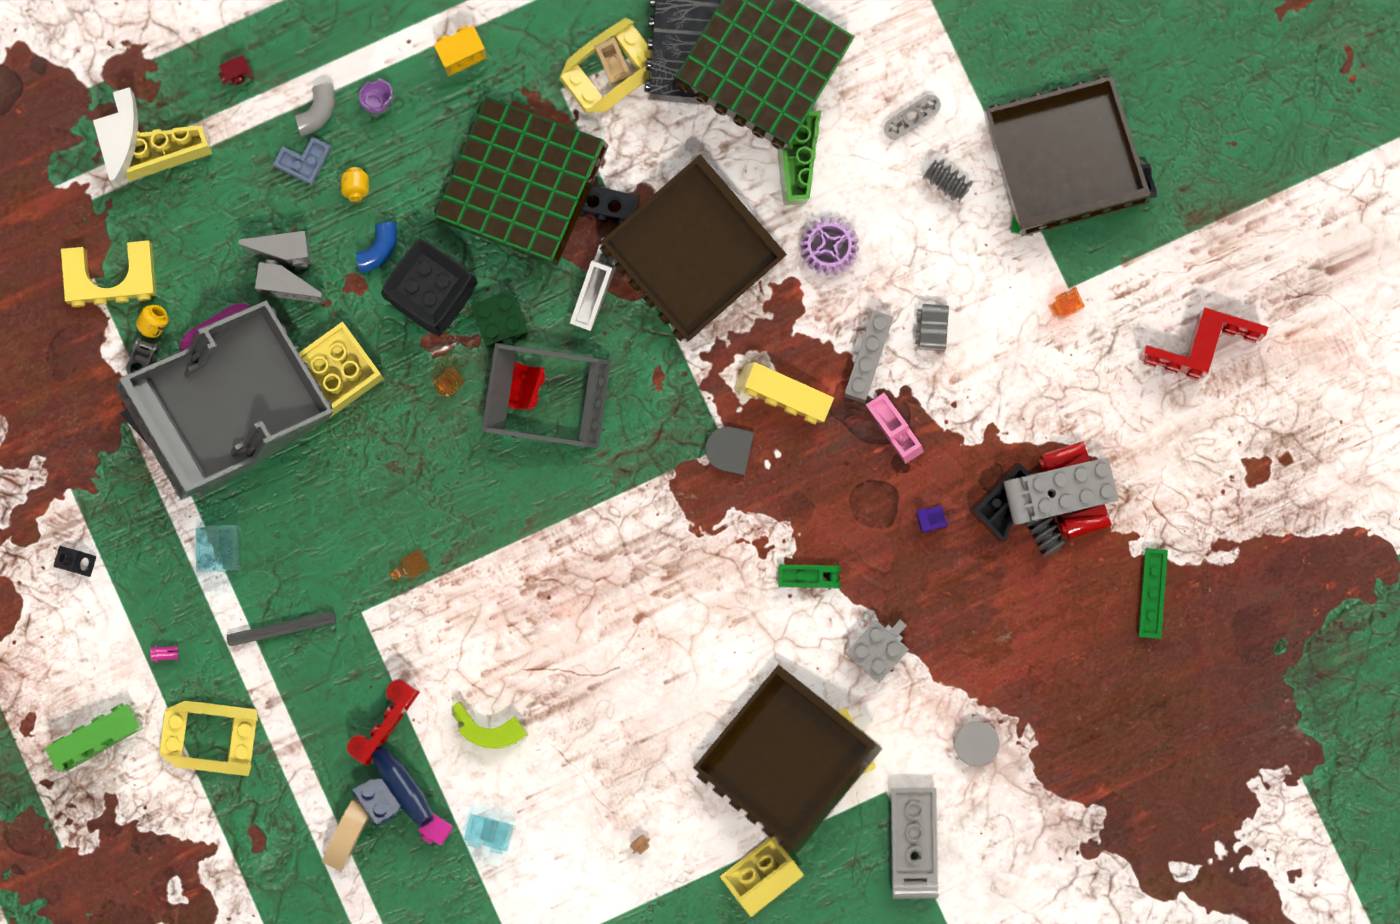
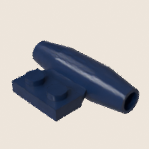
M386 747L377 749L371 755V758L381 779H370L352 790V794L374 826L378 828L395 818L400 809L419 827H424L431 823L434 819L431 808L424 793L406 767Z

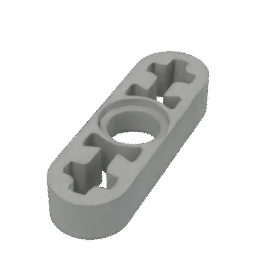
M927 95L889 119L884 127L886 137L892 140L899 139L935 116L941 107L940 99L935 95ZM927 101L935 102V110L931 108L925 110L924 114L926 116L923 117L921 110L927 106ZM911 111L916 112L919 116L918 121L915 123L908 122L906 119L907 113ZM902 117L903 123L908 128L905 129L904 125L898 128V134H895V132L890 133V125L897 126L901 123L899 118Z

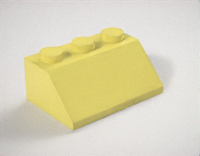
M773 836L772 839L769 837L723 873L720 878L750 917H752L804 875L787 852L778 845V841Z

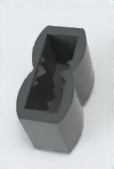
M922 304V308L917 309L916 322H920V331L915 333V344H919V350L946 351L949 306Z

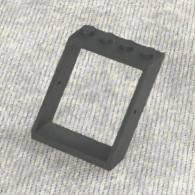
M495 343L482 432L598 448L611 360ZM516 351L591 362L579 441L505 430Z

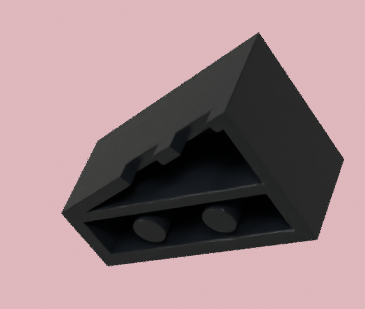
M1015 463L969 509L972 515L999 542H1005L1013 524L1004 481L1031 475L1020 463Z

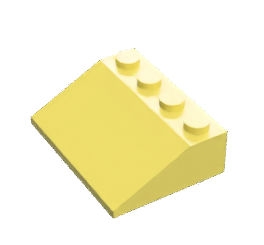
M343 322L299 352L303 362L308 364L313 379L320 384L323 396L332 405L333 413L330 418L384 379Z

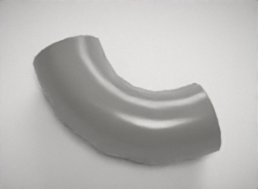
M323 83L312 88V107L305 113L295 115L301 136L321 129L330 119L335 106L333 83Z

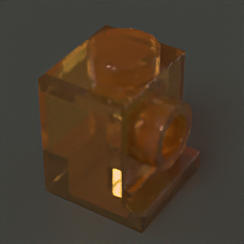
M1076 287L1070 290L1069 295L1067 292L1056 296V301L1048 305L1053 317L1057 316L1059 321L1083 310L1085 307Z
M449 365L443 368L431 382L435 385L436 391L441 395L453 396L466 380Z

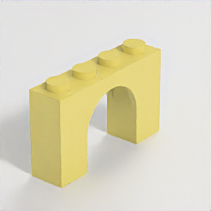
M150 241L127 243L128 274L119 285L112 288H101L92 283L88 271L87 250L84 247L61 249L65 302L72 304V307H84L85 303L94 302V305H105L107 301L116 300V303H126L131 298H138V301L151 300L152 296H157L152 243Z

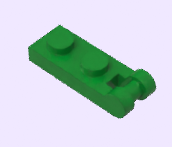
M779 565L778 587L840 589L841 582L838 581V573H841V566ZM823 573H830L829 581H823Z

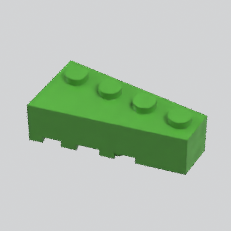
M822 110L810 111L787 151L784 149L778 150L784 206L806 204L810 199Z
M121 703L113 707L110 714L97 716L91 720V724L85 727L82 725L74 729L72 734L60 737L53 741L51 745L45 747L44 749L56 771L65 773L142 730L143 727L131 705L127 704L124 706Z

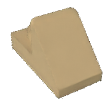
M615 37L594 46L596 55L611 84L631 75Z

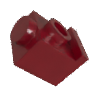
M243 55L219 65L222 72L218 73L223 85L228 84L230 86L233 84V86H237L245 82L247 77L250 80L255 79Z

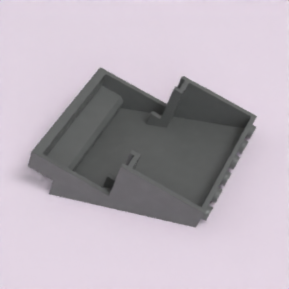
M267 300L199 329L188 349L119 378L115 386L180 500L197 494L199 498L325 423L333 413L330 401L323 396L320 384L313 379L308 364L301 359L297 346L289 339L287 329L284 325L280 324L275 309L269 305Z

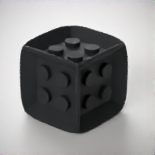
M420 238L412 245L393 270L381 291V295L416 324L440 337L463 309L478 282L476 277L470 274L461 264L434 245Z

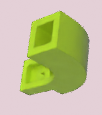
M457 702L452 706L454 712L451 714L459 724L461 722L464 723V726L458 729L459 733L465 739L480 747L488 749L506 748L528 736L515 716L503 725L489 729L477 725L461 702Z

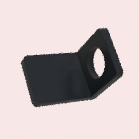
M59 546L53 566L90 577L96 556ZM87 558L89 565L85 570H82L80 562L82 559Z

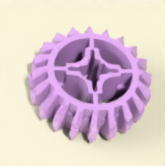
M832 216L829 220L830 223H826L825 217L821 218V225H819L818 221L814 220L813 225L815 229L808 225L806 230L810 234L802 233V238L807 241H800V246L806 247V249L800 251V254H808L803 261L804 263L812 261L809 265L810 270L818 266L817 274H820L821 270L825 269V276H829V270H833V274L836 276L838 275L837 268H840L843 273L846 272L844 264L852 267L853 263L849 258L857 259V255L852 252L859 251V247L853 245L858 243L859 239L856 237L851 238L856 231L851 230L847 232L850 224L847 223L842 227L843 220L841 218L837 224L833 223L834 217ZM824 230H834L842 235L830 237ZM818 234L822 244L816 251L812 252L811 242ZM846 241L848 251L841 259L837 248ZM826 242L834 243L833 251L824 249ZM827 255L835 262L825 263L817 257Z

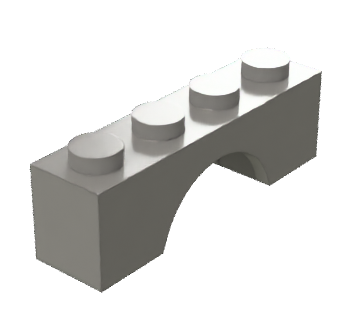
M875 310L872 311L844 397L865 404L894 318L893 316Z

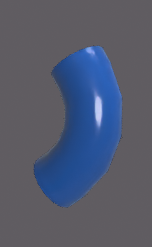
M384 222L375 225L376 239L374 244L369 249L356 252L360 273H366L381 267L392 256L397 245L396 222Z

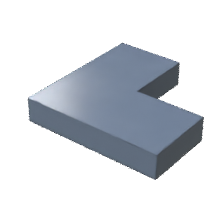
M311 137L302 155L282 146L272 166L313 186L332 146L314 137Z

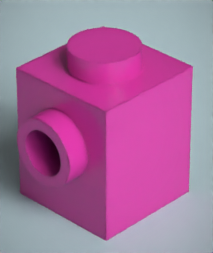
M433 813V821L424 827H420L418 831L422 833L420 837L426 842L432 844L434 841L442 846L454 826Z

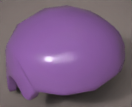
M378 79L376 82H367L359 91V103L368 112L375 114L384 112L391 105L393 90L390 84L383 79Z

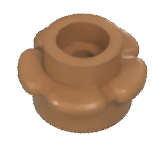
M643 834L629 845L633 850L632 853L638 852L640 855L650 847L648 844L650 839H647Z

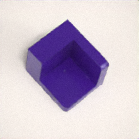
M942 506L916 511L922 534L948 527V521L945 519Z

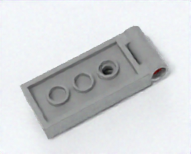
M1108 457L1004 481L1014 525L1119 501ZM1048 490L1052 493L1051 497L1048 496Z
M891 788L893 899L938 898L936 788ZM913 851L918 853L916 860H912L910 857Z

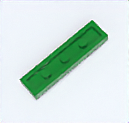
M1145 548L1138 637L1161 639L1168 550Z

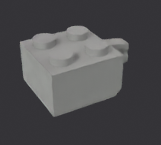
M875 620L845 655L879 684L909 651L900 642L903 639L900 633L907 625L899 620L893 628L890 625L884 627Z

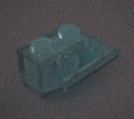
M238 525L195 528L196 573L241 571V532Z

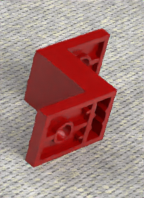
M1204 307L1198 314L1186 357L1146 345L1141 351L1139 360L1144 361L1143 364L1149 367H1156V365L1165 367V371L1169 373H1185L1186 377L1192 380L1203 379L1209 373L1221 330L1225 335L1234 337L1237 334L1243 336V340L1256 343V341H1261L1267 335L1269 327Z

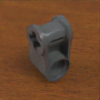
M138 337L133 345L132 353L126 366L128 375L132 373L135 366L140 365L145 368L153 364L158 355L160 344H151L142 341V338Z

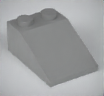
M305 231L239 240V245L245 252L295 267V269L308 268V265L313 264L310 238Z
M265 260V263L259 262L255 289L260 295L326 304V298L320 291L283 266L278 265L279 262L274 260Z

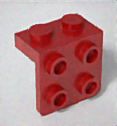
M515 362L508 407L516 410H532L536 406L539 398L537 395L539 387L542 386L545 380L544 368L526 366Z

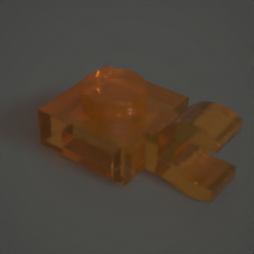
M419 549L401 559L400 561L403 566L391 571L390 575L394 582L406 575H409L412 580L430 570V567Z

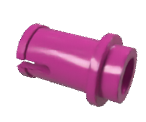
M155 645V647L150 648L151 661H156V663H158V660H178L179 658L178 646L158 647Z

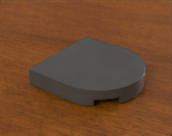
M733 427L717 429L709 436L706 443V456L709 462L720 471L745 476L754 432Z

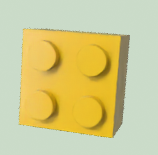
M465 25L459 28L456 34L451 36L444 35L436 40L437 43L434 44V47L448 77L487 59L485 48L474 25L470 27Z

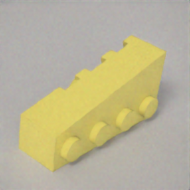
M202 126L173 128V130L164 131L158 129L142 133L138 131L134 155L125 174L126 178L130 182L213 154L206 132Z
M756 362L744 364L734 387L743 391L748 396L764 400L768 405L782 407L785 412L796 416L799 414L804 416L805 421L814 425L817 422L825 421L834 399L832 396Z

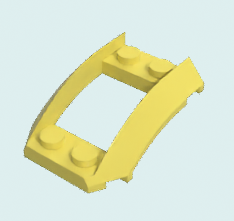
M627 18L622 19L567 59L559 79L584 113L608 112L620 100L643 85L645 79H649V71H646V59L650 58L651 50H647V43L633 26L634 21ZM615 37L619 47L638 71L602 97L579 67V64L596 52L595 45Z
M183 701L171 706L164 711L159 755L177 768L249 776L252 766L251 758L256 721H258L257 709ZM188 712L233 718L227 762L182 757Z

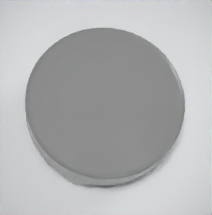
M980 721L970 722L962 726L957 732L954 749L964 763L971 766H983L990 763L996 757L999 750V737L990 725Z

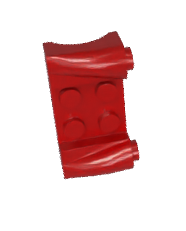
M1084 441L1042 454L1040 456L1041 460H1038L1042 472L1090 461ZM1105 504L1060 514L1062 521L1060 528L1063 536H1067L1068 540L1112 526Z
M400 679L392 681L387 687L386 695L396 705L394 707L390 706L383 715L386 719L381 725L377 724L370 733L372 736L371 740L365 736L356 735L348 742L347 752L362 764L369 766L372 761L371 755L383 746L420 692Z

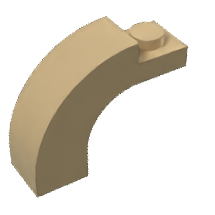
M356 798L351 801L322 860V863L340 872L343 871L349 861L354 847L369 820L368 815Z

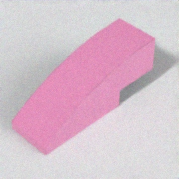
M885 393L866 404L877 424L905 464L924 452L922 445Z

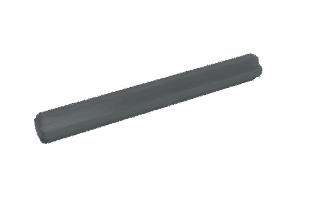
M327 612L227 635V643L229 646H235L336 623V617L334 612Z

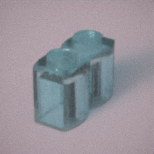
M470 814L464 840L469 841L468 846L481 849V845L490 847L489 851L502 854L503 850L509 851L515 825Z

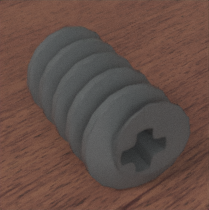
M944 159L939 162L935 160L924 174L923 179L926 180L931 177V185L938 182L937 190L945 187L944 195L947 196L952 193L951 200L954 201L959 198L960 202L971 188L973 181L971 180L965 184V175L960 178L957 177L959 170L951 173V164L944 168Z
M1053 516L1026 523V527H1034L1030 531V535H1038L1034 539V543H1042L1037 548L1038 551H1046L1041 556L1042 559L1062 550L1061 547L1065 543V540H1057L1061 536V532H1053L1057 528V524H1049L1054 519Z

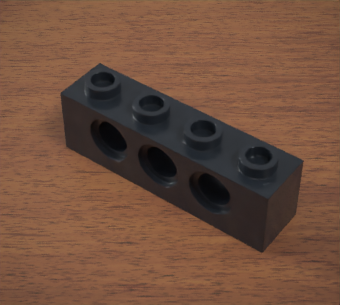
M592 185L579 216L586 217V214L595 216V220L607 222V219L614 220L619 225L638 208L640 196ZM596 198L600 203L597 207L591 208L587 205L588 200ZM612 203H618L621 206V209L616 213L611 212L608 208Z

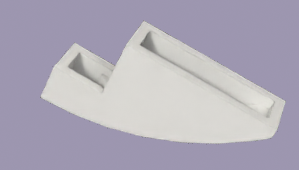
M130 87L113 92L118 113L93 120L109 180L114 187H118L121 184L130 166L137 142L138 112L135 96Z
M599 248L595 259L590 263L570 324L591 331L616 269L614 266L616 262L611 256L607 258Z

